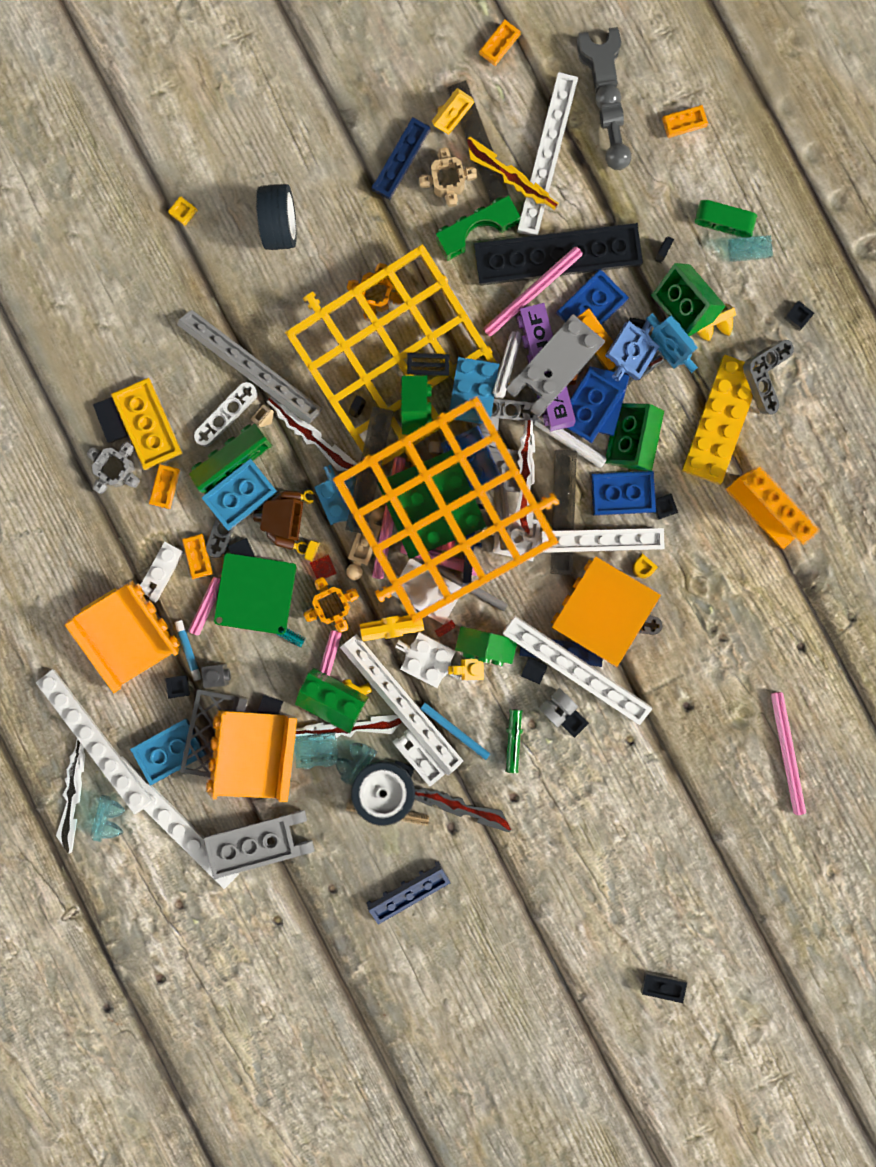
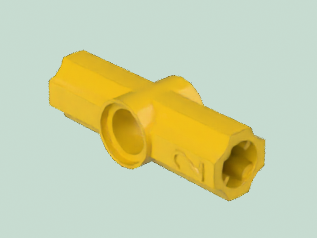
M398 615L382 618L380 621L360 624L362 641L421 632L424 631L422 619L413 623L409 615L402 617Z

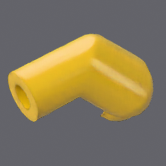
M350 679L342 681L345 685L364 695L372 693L370 683L356 686Z

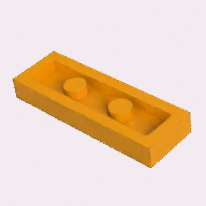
M586 309L577 318L605 340L595 355L604 368L611 371L616 364L607 358L605 354L612 345L613 340L591 310Z

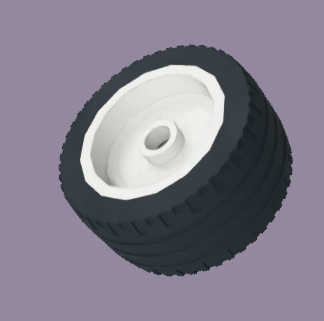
M289 184L259 186L256 193V208L259 233L264 249L282 250L294 248L297 241L294 200Z
M379 761L366 766L358 773L352 785L351 798L353 806L361 818L373 825L388 826L399 822L409 813L414 803L415 788L412 778L404 768L393 762ZM382 789L387 791V796L384 798L379 796V791Z

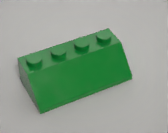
M255 423L245 426L239 436L229 438L224 443L225 446L222 449L212 451L206 461L203 463L198 462L191 468L192 471L189 473V476L200 492L207 494L249 459L254 461L273 446Z

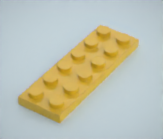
M725 354L722 356L681 471L718 485L722 484L753 399V394L743 370L745 361Z

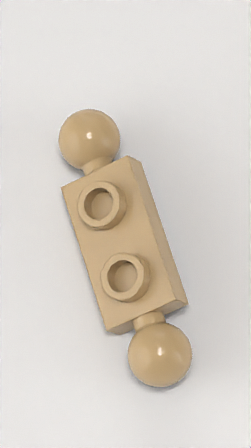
M381 507L367 514L369 521L366 522L376 539H378L382 527L376 525V523L384 516V511ZM360 527L348 559L354 561L346 569V575L351 580L361 578L363 573L361 564L368 566L373 553Z

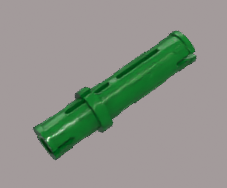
M509 709V727L506 729L508 745L505 772L518 773L520 734H523V729L521 728L523 710Z

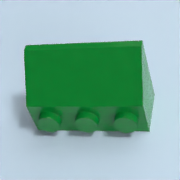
M674 263L651 295L669 317L672 316L680 324L689 337L713 323L726 307L690 264Z
M623 403L615 434L610 436L605 464L632 470L652 471L664 410L652 404Z
M313 668L308 673L298 693L295 705L350 734L369 697Z

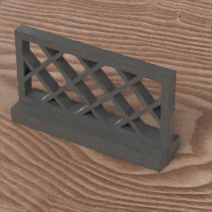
M197 689L180 769L181 773L211 777V772L205 766L209 763V760L203 763L197 754L206 747L213 754V750L210 747L211 741L207 742L202 735L203 731L211 726L213 727V722L206 714V711L215 705L219 711H222L218 703L228 699L234 701L233 707L229 711L245 712L247 697ZM200 695L210 696L214 703L203 709L199 703ZM199 707L201 712L197 714V709ZM204 714L210 724L199 730L195 724V719ZM195 728L197 732L192 735L193 729ZM200 735L205 745L195 751L190 744L191 739ZM189 748H190L191 751L193 752V753H191L190 755H188ZM194 755L201 764L195 769L185 768L187 760Z

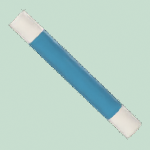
M183 621L174 622L193 680H200L202 677Z

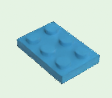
M458 357L449 412L478 396L491 420L494 402L493 389L498 376L499 364ZM475 407L455 418V420L484 424Z
M249 459L205 494L202 499L229 531L276 494L277 491L256 464Z
M187 718L130 749L150 786L181 769L190 727ZM197 736L191 739L190 744L195 751L202 747ZM189 748L188 755H190L191 753H193L190 748ZM204 749L197 753L200 758L207 755ZM195 755L187 760L186 766L198 760Z

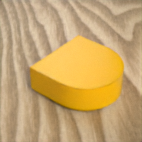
M316 540L309 541L304 555L306 560L313 561L320 542Z
M642 553L633 563L632 571L636 577L644 579L650 577L658 566Z

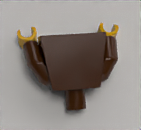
M307 490L304 494H301L300 491L280 492L273 496L271 501L263 503V510L254 511V522L261 523V531L266 532L267 538L276 546L289 550L296 549L298 553L305 554V552L298 550V546L300 544L307 545V543L302 541L295 543V541L299 540L303 503L312 504L314 500H307L305 496L307 494L313 495V491Z

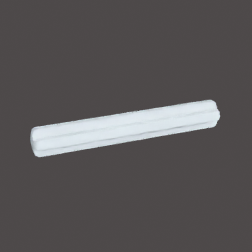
M512 331L507 342L493 389L494 397L503 398L507 390L522 338L520 336L521 333L518 331Z
M542 415L534 421L535 426L597 467L601 468L606 462L604 456L565 430L560 429L550 432L549 427L544 426Z

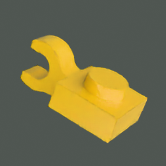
M461 659V666H448V674L461 675L462 680H484V664L481 661H477V659Z

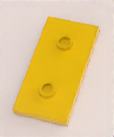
M149 377L111 394L144 470L183 454Z

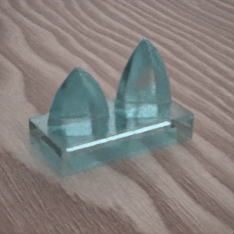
M771 235L730 239L728 241L730 262L766 259L773 256Z
M352 743L349 746L353 761L345 758L335 759L336 768L342 776L340 779L346 784L353 785L358 773L368 766L378 751L371 746L362 743Z
M101 795L90 833L93 841L101 842L102 839L114 838L123 834L122 829L117 824L107 820V818L118 817L125 812L117 801L111 800L110 796Z

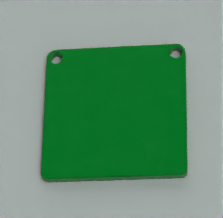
M230 553L225 554L214 617L215 624L279 635L285 634L297 569L296 564ZM218 617L222 618L221 623H217L216 620ZM279 627H284L283 633L278 631Z

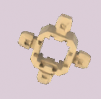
M440 148L438 150V160H435L431 165V175H428V173L419 177V184L421 188H430L433 185L434 194L440 198L445 197L448 207H455L458 203L457 195H460L464 190L465 180L471 181L477 178L476 168L466 167L463 169L462 161L456 157H451L448 148ZM449 168L456 170L459 182L455 186L453 184L446 185V187L439 185L437 173L440 169L442 171L449 170Z

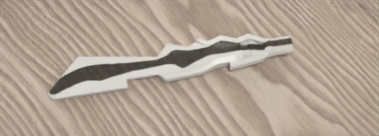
M76 739L74 752L70 756V765L66 769L67 778H65L67 787L63 796L67 803L56 837L67 853H71L73 849L77 819L73 818L75 806L80 802L81 773L84 772L85 763L84 747L78 739Z

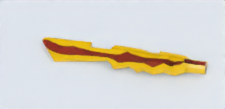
M468 137L471 161L502 174L504 183L514 185L516 191L521 192L524 197L532 198L536 203L545 204L553 210L557 208L559 203L552 199L549 193L536 182L535 184L531 183L514 166L504 165L495 159L498 156L472 137Z

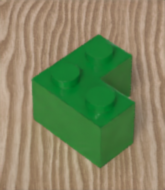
M402 376V434H411L432 422L431 402H427V397H432V384H427V376Z
M461 626L455 650L463 652L462 657L474 659L475 656H478L477 661L489 663L491 659V664L503 666L504 663H513L517 643L508 637Z

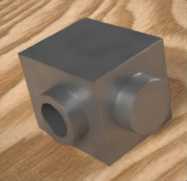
M227 664L202 667L204 688L229 685L231 673L230 669L227 668Z

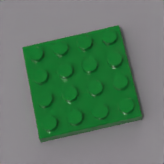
M452 449L423 463L427 470L454 456L455 453ZM460 462L432 477L447 505L472 492ZM415 465L387 477L394 490L419 476L420 472ZM378 481L377 483L381 490L382 495H385L386 493L383 487L381 486L380 482ZM425 481L398 496L412 524L440 510ZM475 498L451 511L464 536L487 527ZM389 501L386 505L399 533L405 527L392 503ZM444 516L417 531L427 551L457 540ZM410 536L401 539L409 559L420 555Z

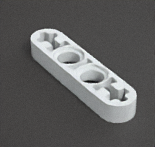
M248 382L239 385L206 419L194 434L195 441L199 445L204 447L210 446L256 399L257 389L254 385ZM245 388L248 390L252 388L250 391L252 395L250 397L246 395L242 399L245 402L242 405L239 399L235 397L238 395L241 398L245 394L243 392ZM231 402H237L239 405L238 410L234 413L228 411V405ZM220 416L224 418V424L218 428L214 426L213 421L216 417ZM208 425H210V427L213 430L217 431L215 434L211 431L207 435V437L209 438L208 441H200L202 438L200 434L202 432L206 434L210 430L209 428H207Z

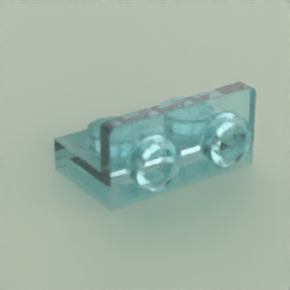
M335 732L295 737L296 768L311 769L314 766L321 765L330 767L338 763L339 754Z

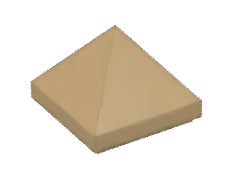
M262 405L251 418V421L259 427L272 424L274 411L266 405Z

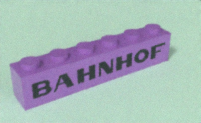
M544 303L520 308L519 316H517L519 329L522 328L524 336H522L523 346L528 348L529 355H527L528 364L553 337ZM545 371L544 375L549 378L552 376V373ZM567 386L544 411L545 414H542L544 426H548L550 432L572 427L575 424L576 420Z

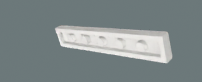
M664 528L553 531L559 543L541 553L664 549ZM541 531L540 543H543L549 539L545 532Z

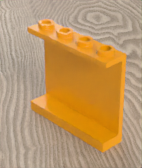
M760 466L740 475L725 489L781 550L787 547L795 538L804 545L819 531L813 522Z
M595 556L593 561L589 559L583 569L586 571L582 578L578 577L575 581L573 594L571 596L568 594L562 603L564 608L561 613L557 612L551 621L554 624L552 629L560 632L617 668L661 595Z
M133 580L73 616L65 624L113 693L119 691L122 684L169 655L174 654L175 656L179 652V641L174 635L171 636L168 633L166 622L162 618L159 619L157 617L155 606L151 601H146L143 596L145 593L139 584L135 585Z
M218 710V715L214 717L213 728L216 729L215 737H212L211 740L213 758L209 759L208 769L211 771L210 780H207L206 783L208 795L212 799H217V796L276 798L279 802H288L297 718L292 715Z

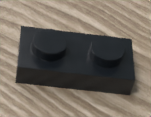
M645 972L641 994L683 1003L687 981Z

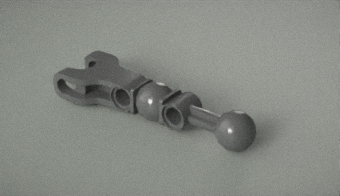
M618 27L609 28L606 38L607 42L601 45L593 43L588 32H580L577 38L578 57L584 65L591 69L596 93L595 101L600 109L601 128H607L610 148L606 152L605 159L611 169L620 171L630 164L632 154L629 147L622 143L620 126L624 124V114L621 105V93L617 88L618 82L614 62L619 55L621 47Z

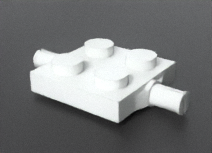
M526 517L520 518L522 527L516 521L510 524L511 540L520 555L541 544V525L538 520L533 519L531 535H528L530 530ZM499 532L491 534L494 539L492 553L512 557L509 550L503 551L500 549ZM534 557L530 558L527 561L533 562Z
M421 632L418 633L415 641L410 646L400 640L395 648L406 653L405 661L400 670L438 688L442 678L448 674V666H451V660L456 652L451 647ZM448 674L457 680L459 678V675Z

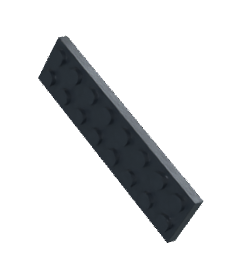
M638 223L474 243L479 286L539 279L574 247H578L581 250L582 256L560 276L642 266L643 260Z

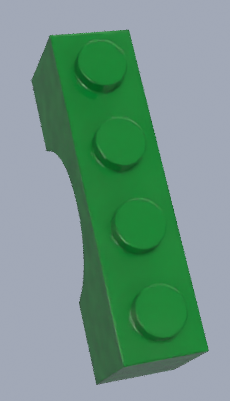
M510 196L505 198L499 197L486 208L485 206L479 207L474 211V214L468 217H460L451 226L445 225L437 231L438 233H436V242L445 259L449 261L465 253L466 238L475 228L489 226L503 233L518 225L521 217Z

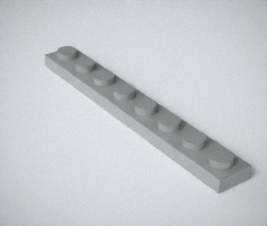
M193 310L179 319V327L306 423L310 424L321 413L322 408Z

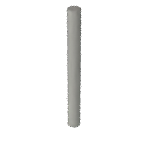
M436 565L441 576L464 587L462 586L463 578L440 565ZM479 587L471 591L472 594L502 611H505L508 605Z

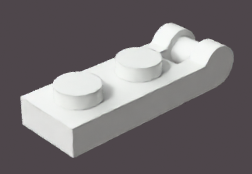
M167 542L163 543L143 582L140 584L145 595L150 597V600L153 602H157L184 553V551ZM151 582L157 584L154 590L149 588Z
M409 729L404 731L402 737L392 741L430 787L446 774ZM411 741L413 746L408 750L404 745Z

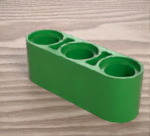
M701 200L694 222L702 227L743 238H750L754 231L757 214L711 200Z

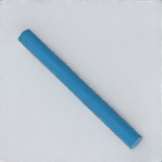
M424 703L420 709L483 759L486 760L491 753L428 704Z

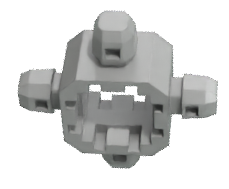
M127 441L119 447V452L113 448H106L101 452L92 447L87 452V456L94 461L92 465L93 473L100 478L99 480L96 479L93 484V490L99 494L106 491L108 484L113 487H121L127 484L130 487L136 488L140 483L139 478L133 474L135 470L134 462L127 458L134 451L133 445ZM113 455L125 463L123 466L125 467L124 470L114 480L102 472V467L106 465L109 457H113Z

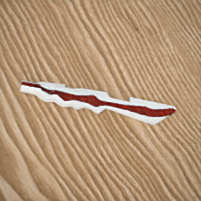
M269 398L267 403L277 412L278 418L285 421L287 428L294 430V434L301 435L306 444H315L337 471H347L357 465L354 460L335 444L331 447L321 438V432L299 419L296 414L279 403L275 398Z
M525 420L524 434L520 438L521 448L518 451L519 460L517 463L520 468L519 472L530 490L531 485L534 484L532 453H535L533 421ZM521 490L516 512L529 505ZM533 512L516 521L528 535L532 534Z
M397 715L371 717V721L356 722L350 734L331 723L323 725V722L296 728L295 737L306 736L310 739L317 737L328 739L333 737L336 739L340 735L352 737L356 731L392 734L402 721Z

